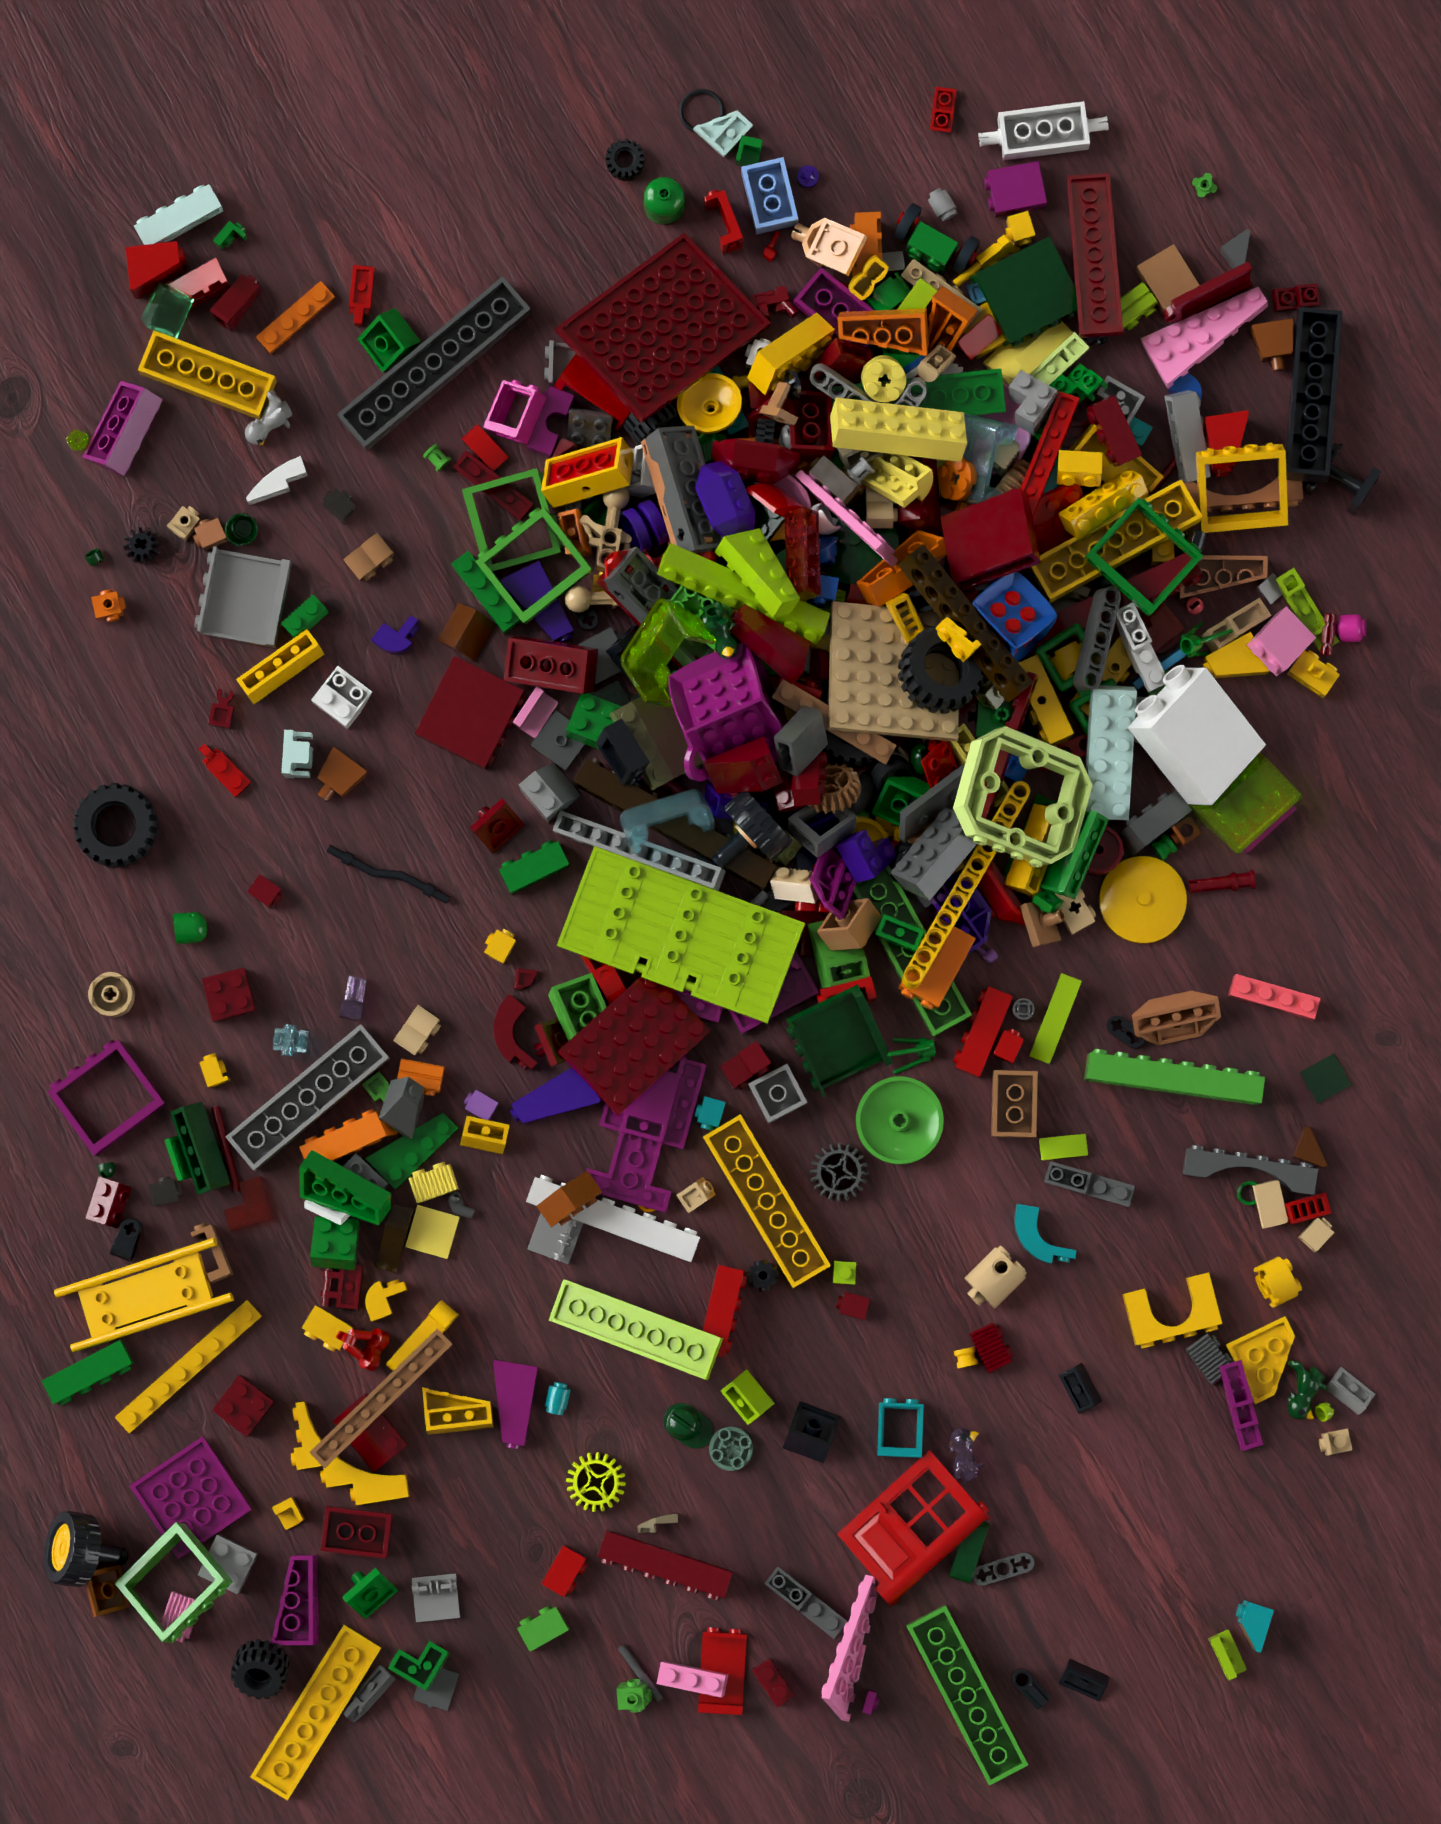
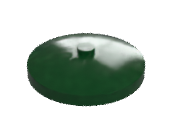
M857 500L851 508L846 505L863 522H866L865 501ZM830 511L832 518L838 519L836 527L841 526L840 529L829 534V536L838 537L836 542L838 553L835 556V563L833 565L818 564V566L826 576L839 578L838 584L844 586L857 585L856 582L881 562L883 558ZM894 521L893 528H872L894 550L900 545L899 533Z

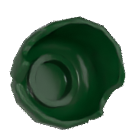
M238 513L231 516L226 522L225 534L227 539L236 546L248 545L258 536L259 527L256 519L251 515Z
M928 742L916 744L911 749L909 755V764L913 771L921 776L925 775L921 760L930 752L927 747L929 745Z

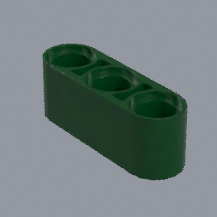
M984 1521L958 1545L949 1573L950 1578L970 1584L989 1528L988 1522Z

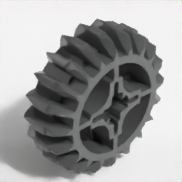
M838 1143V1149L834 1150L833 1144H829L831 1151L827 1152L826 1148L823 1147L821 1148L824 1153L823 1156L818 1153L815 1154L819 1162L811 1161V1165L817 1166V1168L809 1170V1173L816 1174V1177L811 1178L810 1181H818L819 1184L814 1187L815 1190H818L820 1187L823 1188L820 1196H824L826 1192L830 1193L828 1196L829 1201L833 1195H836V1202H840V1195H844L845 1201H848V1193H851L855 1198L857 1194L854 1189L856 1188L862 1192L863 1188L858 1184L860 1182L863 1184L867 1183V1180L861 1177L862 1175L866 1176L869 1174L868 1171H862V1168L868 1166L867 1162L860 1164L859 1161L864 1158V1155H860L857 1158L855 1156L858 1152L857 1148L852 1153L849 1152L850 1144L846 1145L845 1150H842V1143ZM842 1154L837 1165L832 1166L823 1163L832 1155ZM848 1157L855 1163L857 1175L852 1174L846 1169ZM843 1161L842 1171L849 1176H840L841 1178H838L835 1183L836 1173L828 1168L834 1169L836 1167L838 1169L837 1166H840ZM821 1170L832 1175L830 1188L823 1182ZM843 1179L855 1181L848 1189L836 1190L839 1182Z

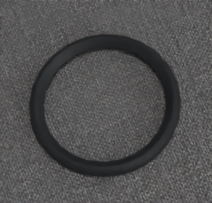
M693 90L680 103V120L688 130L696 133L693 130L694 127L687 123L683 115L684 105L691 96L703 93L712 96L719 105V117L724 116V106L721 99L710 90Z

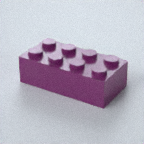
M822 267L793 300V306L808 318L817 312L835 329L832 335L834 339L839 338L838 315L840 312L874 311ZM849 341L867 348L872 346V344Z

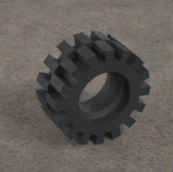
M619 139L617 143L613 142L611 147L607 149L606 154L607 169L611 172L614 178L615 176L618 177L619 180L623 178L625 181H628L629 178L634 179L637 174L641 173L645 162L641 146L637 145L633 140L632 142L629 141V139H625V141ZM628 152L633 156V163L629 167H621L617 163V157L620 153Z
M758 418L755 441L773 444L776 420Z

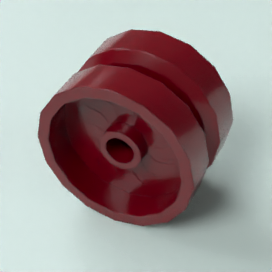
M1110 827L1105 828L1098 844V848H1102L1103 852L1101 854L1095 852L1087 874L1094 876L1106 875L1114 870L1122 859L1124 851L1122 840L1118 833Z

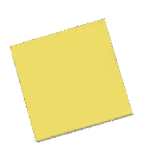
M417 1205L405 1247L448 1259L460 1217Z

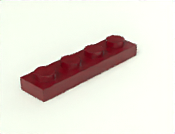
M467 450L453 466V469L474 485L501 478ZM509 484L482 491L519 521H522L534 506L530 500Z

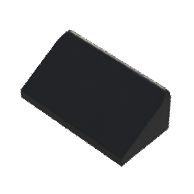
M1082 1363L1059 1374L1078 1414L1102 1402Z
M1069 1659L1059 1684L1100 1701L1110 1677Z

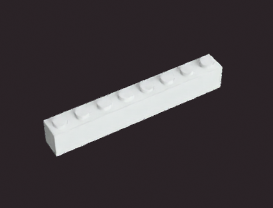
M547 1176L535 1177L526 1202L537 1206L566 1183L561 1182L559 1186L553 1184V1179ZM604 1197L602 1201L597 1200L596 1203L588 1208L585 1205L582 1206L584 1210L576 1216L570 1215L572 1219L688 1262H692L700 1237L696 1236L697 1231L686 1227L684 1231L676 1229L677 1224L667 1220H664V1223L655 1221L656 1216L645 1212L643 1216L635 1214L636 1209L623 1205L622 1208L614 1206L615 1201Z

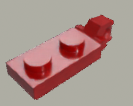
M353 265L349 309L350 314H354V326L363 327L364 315L369 316L371 311L375 267Z
M204 743L198 749L206 757L202 762L206 765L207 769L235 798L251 784L244 774L217 748L212 752Z

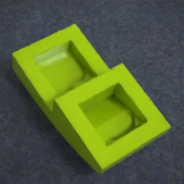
M1086 1134L1039 1139L1041 1160L1088 1156Z

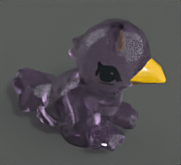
M962 1427L957 1428L952 1433L948 1447L951 1448L950 1453L955 1451L957 1453L950 1473L956 1480L961 1478L963 1483L966 1484L979 1477L980 1475L977 1470L982 1469L985 1465L983 1463L977 1464L972 1453L973 1442L979 1433Z

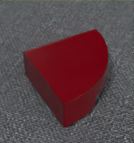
M516 968L514 990H522L529 987L535 981L538 971Z

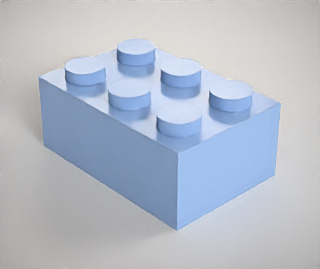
M784 157L742 166L741 174L756 235L798 224V215Z

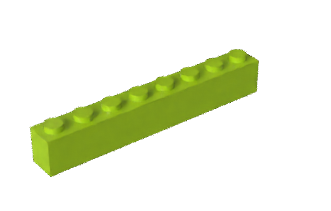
M669 544L657 572V575L667 580H671L708 598L720 601L734 609L739 610L746 604L806 638L813 644L817 645L825 633L830 613L799 600L791 614L772 618L755 598L756 594L752 589L746 588L742 584V578L736 571L732 572L727 567L675 544Z

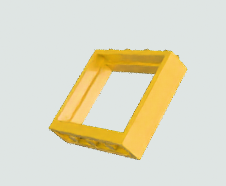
M1272 442L1267 443L1266 446L1248 444L1244 448L1226 446L1222 450L1207 448L1205 451L1196 452L1198 509L1203 516L1199 523V528L1202 532L1288 525L1286 451L1283 444H1273ZM1278 458L1280 510L1207 517L1205 464Z

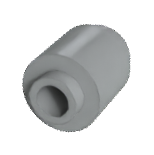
M938 188L929 194L928 202L942 222L957 214L955 210L956 205L946 189L941 190V188Z

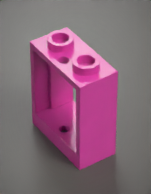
M503 380L483 428L496 436L527 445L547 397L541 394V389L529 384L528 387H525L523 383L517 380H512V382ZM519 394L529 397V401L516 429L503 424L515 395Z

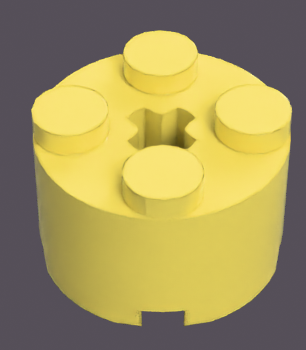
M879 355L864 365L861 372V381L869 397L878 402H890L896 400L903 393L906 386V375L901 364L896 359L886 355ZM886 374L889 380L881 383L878 378Z

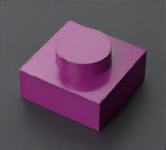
M867 1690L862 1707L863 1713L871 1715L872 1710L876 1711L879 1698L876 1697L877 1693L875 1691Z

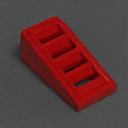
M1326 1192L1285 1203L1289 1225L1332 1213ZM1319 1198H1321L1324 1208L1322 1212H1320L1317 1202ZM1309 1201H1313L1315 1214L1311 1212ZM1301 1203L1305 1204L1307 1216L1303 1215ZM1296 1205L1300 1218L1296 1219L1292 1206Z

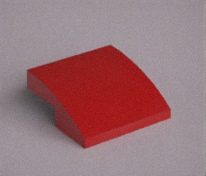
M762 483L746 488L750 495L773 513L786 518L789 511L802 516L806 510L803 505L776 485Z

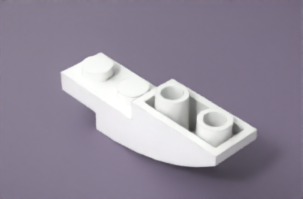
M1132 602L1118 609L1116 624L1136 674L1139 673L1147 691L1150 692L1164 685L1163 678L1166 674L1150 643L1152 639L1135 604Z

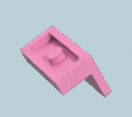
M536 686L513 721L514 726L531 737L536 738L558 706V701L545 694L544 690Z

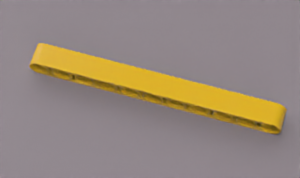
M1018 781L1012 785L991 822L1011 829L1029 797L1030 787L1027 783ZM1014 790H1022L1025 796L1017 797L1014 794ZM1011 808L1014 815H1006L1003 809ZM977 845L905 969L902 983L906 988L915 989L922 983L996 855V851L986 852L983 850L982 845ZM972 863H980L982 870H974ZM969 881L972 888H963L961 882ZM950 900H959L961 906L953 907ZM942 917L948 918L950 925H942L939 919ZM929 937H938L940 943L932 944L929 941ZM921 954L928 956L929 962L922 963L919 961L918 956ZM915 973L918 976V980L910 981L907 974Z

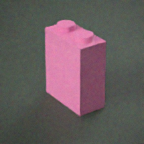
M1286 606L1269 620L1247 646L1267 666L1268 670L1277 677L1289 668L1316 637Z

